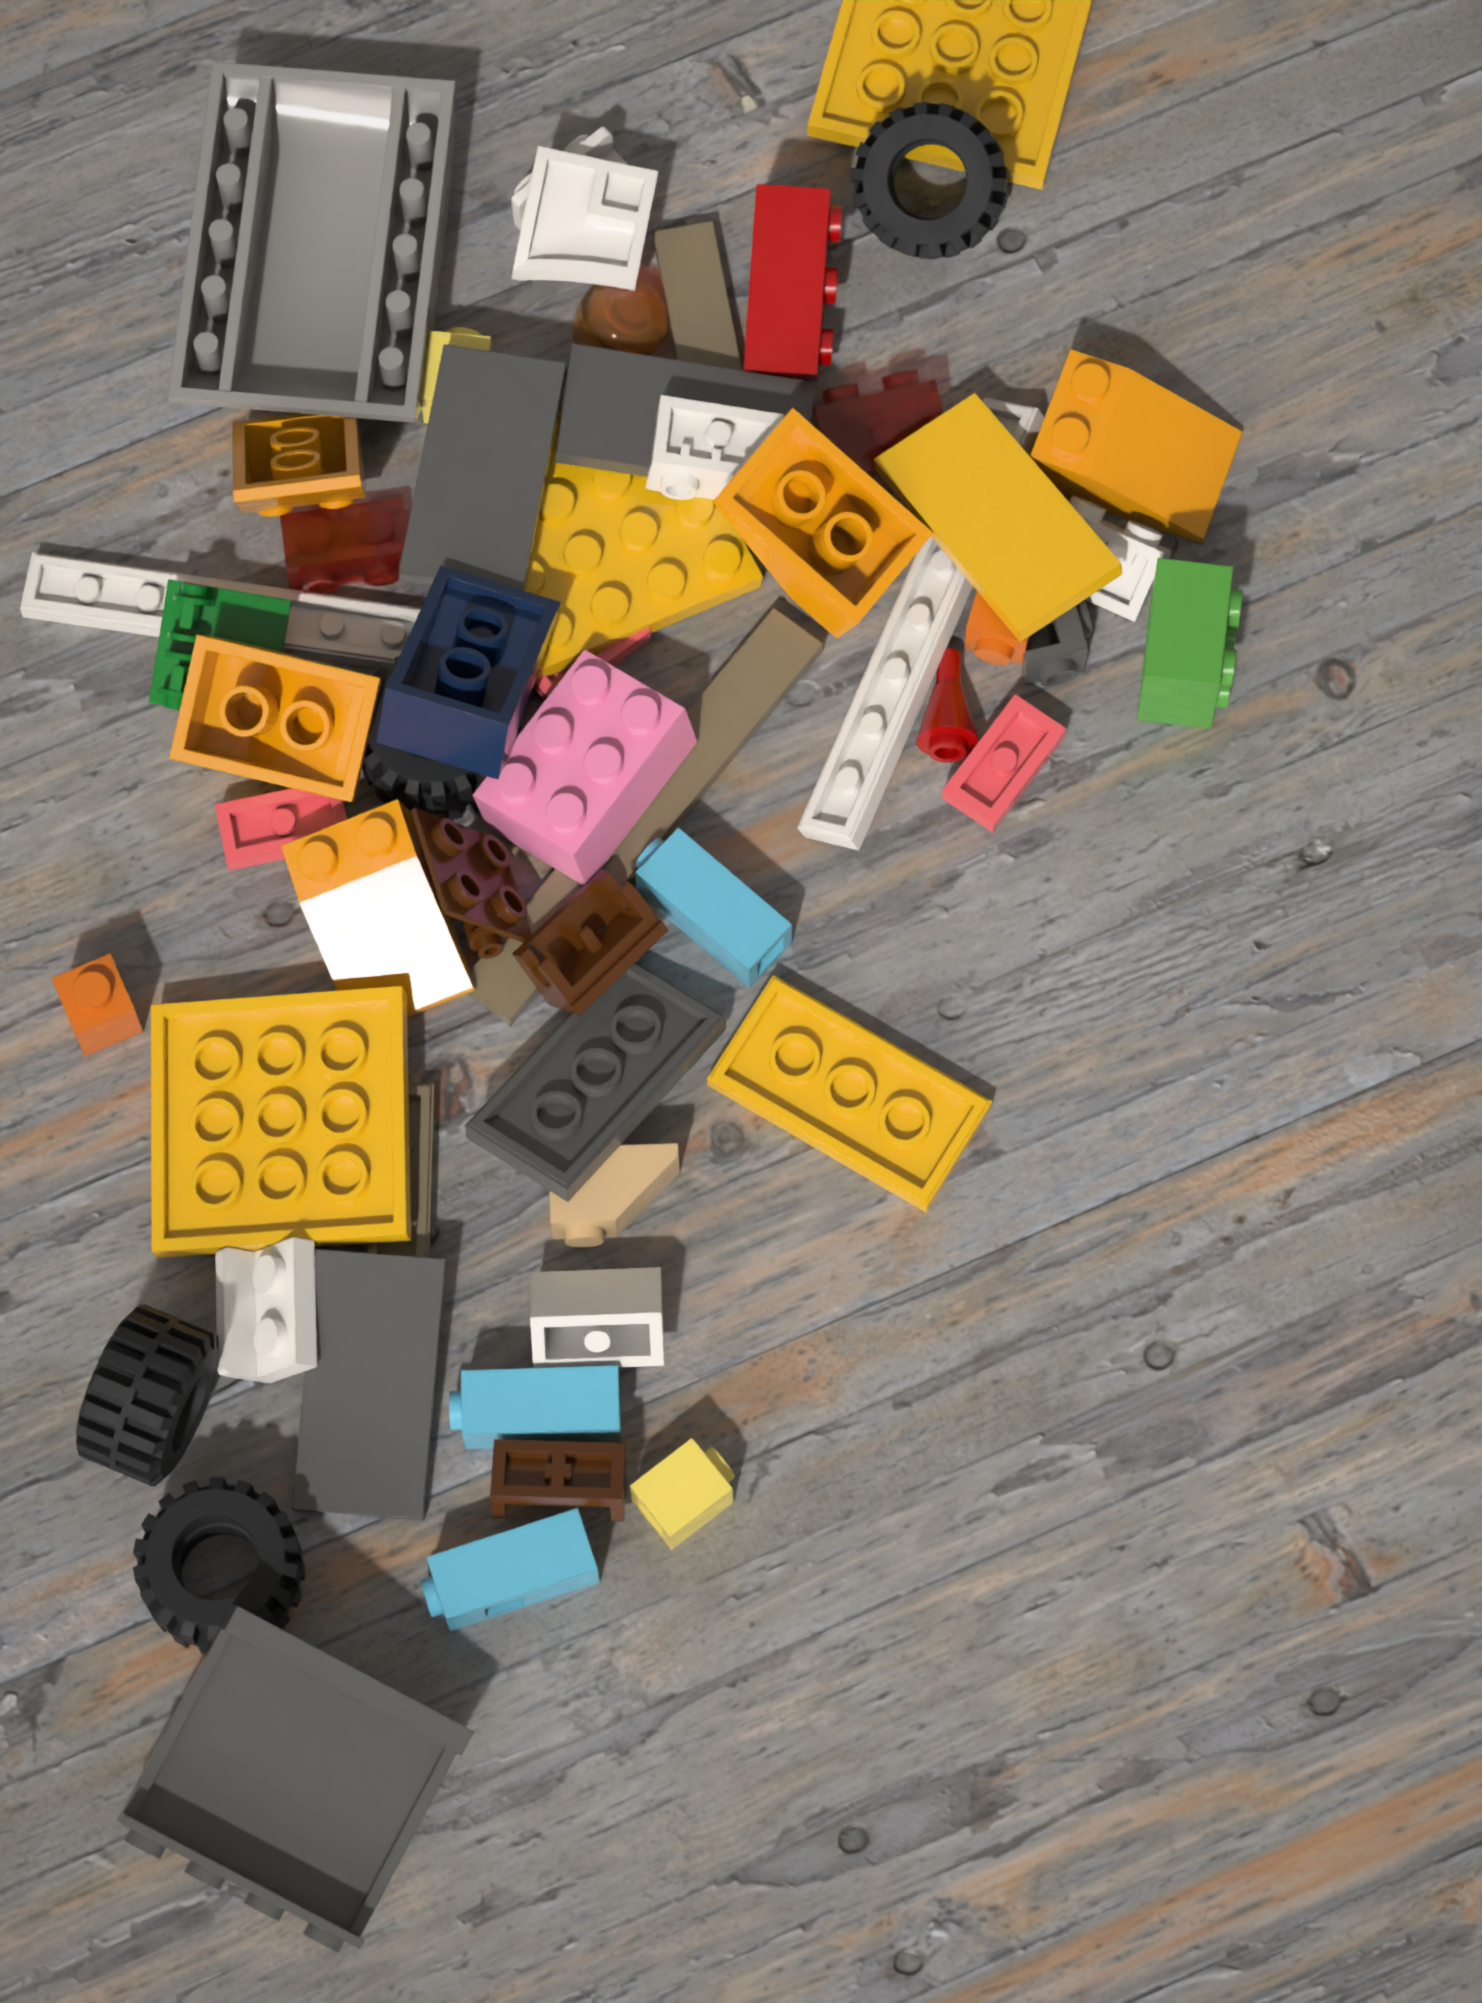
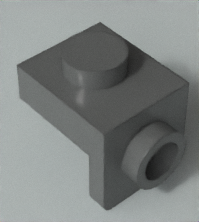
M1085 600L1046 625L1052 645L1024 652L1022 675L1025 684L1041 682L1044 686L1061 685L1073 680L1079 672L1085 671L1088 653L1085 637L1092 636L1091 619Z

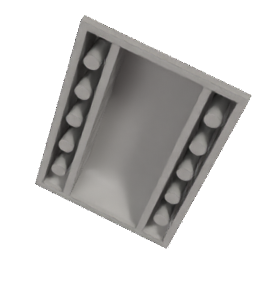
M212 62L167 398L169 403L416 423L422 406L421 390L430 330L434 331L453 175L456 81Z

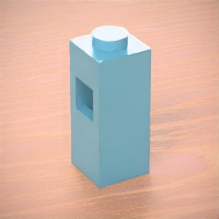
M677 828L666 841L660 837L652 841L639 856L635 865L638 870L635 874L637 891L641 896L749 989L792 945V924L680 828Z
M618 1365L461 1370V1391H449L450 1429L462 1430L466 1449L493 1448L494 1439L622 1443L621 1393Z
M578 1508L428 1556L426 1558L432 1576L420 1580L431 1618L444 1614L450 1632L600 1583L598 1568Z

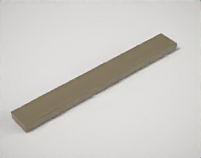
M775 608L772 609L687 711L697 739L696 745L601 870L610 872L620 886L626 881L632 882L636 877L635 872L638 868L635 865L641 853L655 839L660 837L664 841L667 840L823 652L822 642ZM555 869L526 903V918L531 933L533 934L583 885ZM511 938L502 944L503 951L498 956L489 959L480 958L470 970V974L476 990L467 993L510 1027L539 993L536 986L512 955L523 943Z

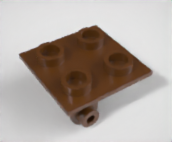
M413 808L411 813L443 914L465 921L463 925L470 949L478 952L479 957L489 959L498 956L503 951L502 944L510 938L524 943L532 935L526 918L527 907L523 898L518 893L509 866L511 858L502 841L493 835L484 834L455 823L449 818H442L419 808Z

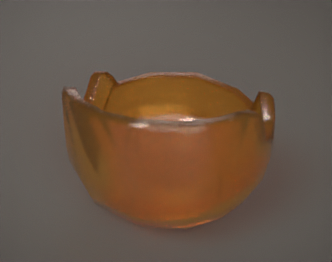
M638 277L635 291L593 284L584 293L573 315L572 339L575 344L652 356L669 334L668 307L660 290L648 280Z

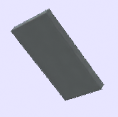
M572 343L569 353L555 463L647 477L651 463L657 409L661 395L784 414V416L794 408L811 423L816 382Z
M443 345L400 562V581L432 585L439 567L444 566L525 591L566 379V362Z
M635 962L581 1015L570 1013L468 1121L465 1125L466 1138L569 1202L726 1030V1017Z
M316 1249L314 1267L317 1367L304 1373L292 1510L424 1521L447 1261L446 1259Z

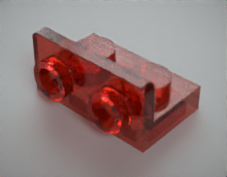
M912 369L882 376L883 388L860 393L858 383L821 390L823 401L813 403L812 417L816 419L818 431L863 471L876 470L874 464L876 457L943 414L936 379H919L918 370Z
M402 497L350 504L337 509L322 508L280 515L285 552V568L290 589L303 591L304 593L328 594L337 590L339 585L364 582L370 586H386L400 580L399 568L407 532Z

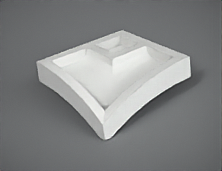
M538 146L511 279L519 281H570L635 291L658 171Z

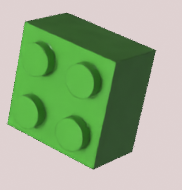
M1157 558L1149 607L1137 713L1138 721L1211 729L1215 709H1227L1235 669L1236 649H1234L1236 630L1239 626L1243 590L1231 589L1233 566Z

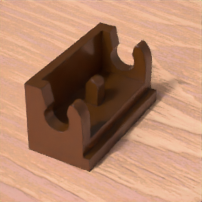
M600 870L519 946L512 955L550 1006L581 1015L669 930L663 921L657 918L647 902L631 883L626 881L620 886L610 872Z
M494 1439L490 1490L493 1518H506V1504L610 1507L611 1521L624 1522V1497H626L627 1488L626 1443Z

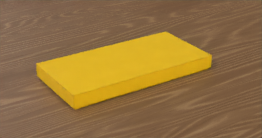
M976 393L874 459L875 469L909 511L933 532L931 537L1020 642L1123 574L1122 563Z
M775 975L767 983L707 1078V1086L926 1213L991 1110L993 1102Z

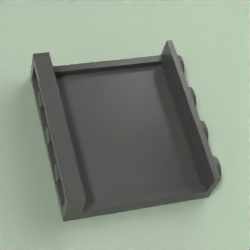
M232 1604L117 1820L120 1824L130 1829L125 1841L142 1851L161 1859L167 1848L190 1860L184 1872L205 1884L220 1890L227 1879L249 1891L243 1903L277 1921H280L285 1910L309 1922L303 1932L304 1935L336 1952L340 1951L344 1941L360 1949L365 1941L361 1935L454 1757L456 1754L462 1756L474 1731Z

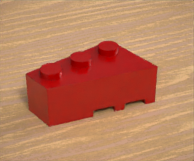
M756 184L744 371L791 379L819 381L820 365H832L834 329L823 328L825 304L836 305L838 267H828L829 243H840L842 206L832 204L831 189Z

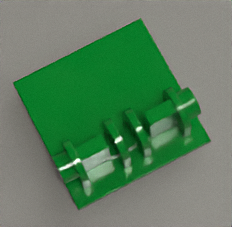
M168 579L149 703L163 705L162 707L180 710L196 635H213L284 652L292 600Z

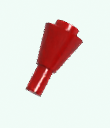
M946 648L936 671V685L933 687L916 740V744L922 752L928 754L932 759L944 763L962 760L971 753L979 742L965 690L961 685L962 654L960 651L952 648Z

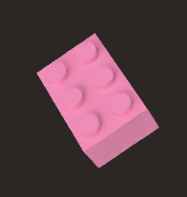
M584 649L515 739L499 779L487 776L474 792L473 797L487 828L584 886L603 868L696 745L697 739L684 707Z

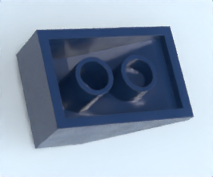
M440 566L385 688L376 743L499 779L516 739L559 613L561 602Z

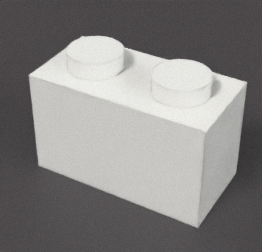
M661 1267L531 1272L530 1325L533 1368L618 1365V1368L664 1366Z

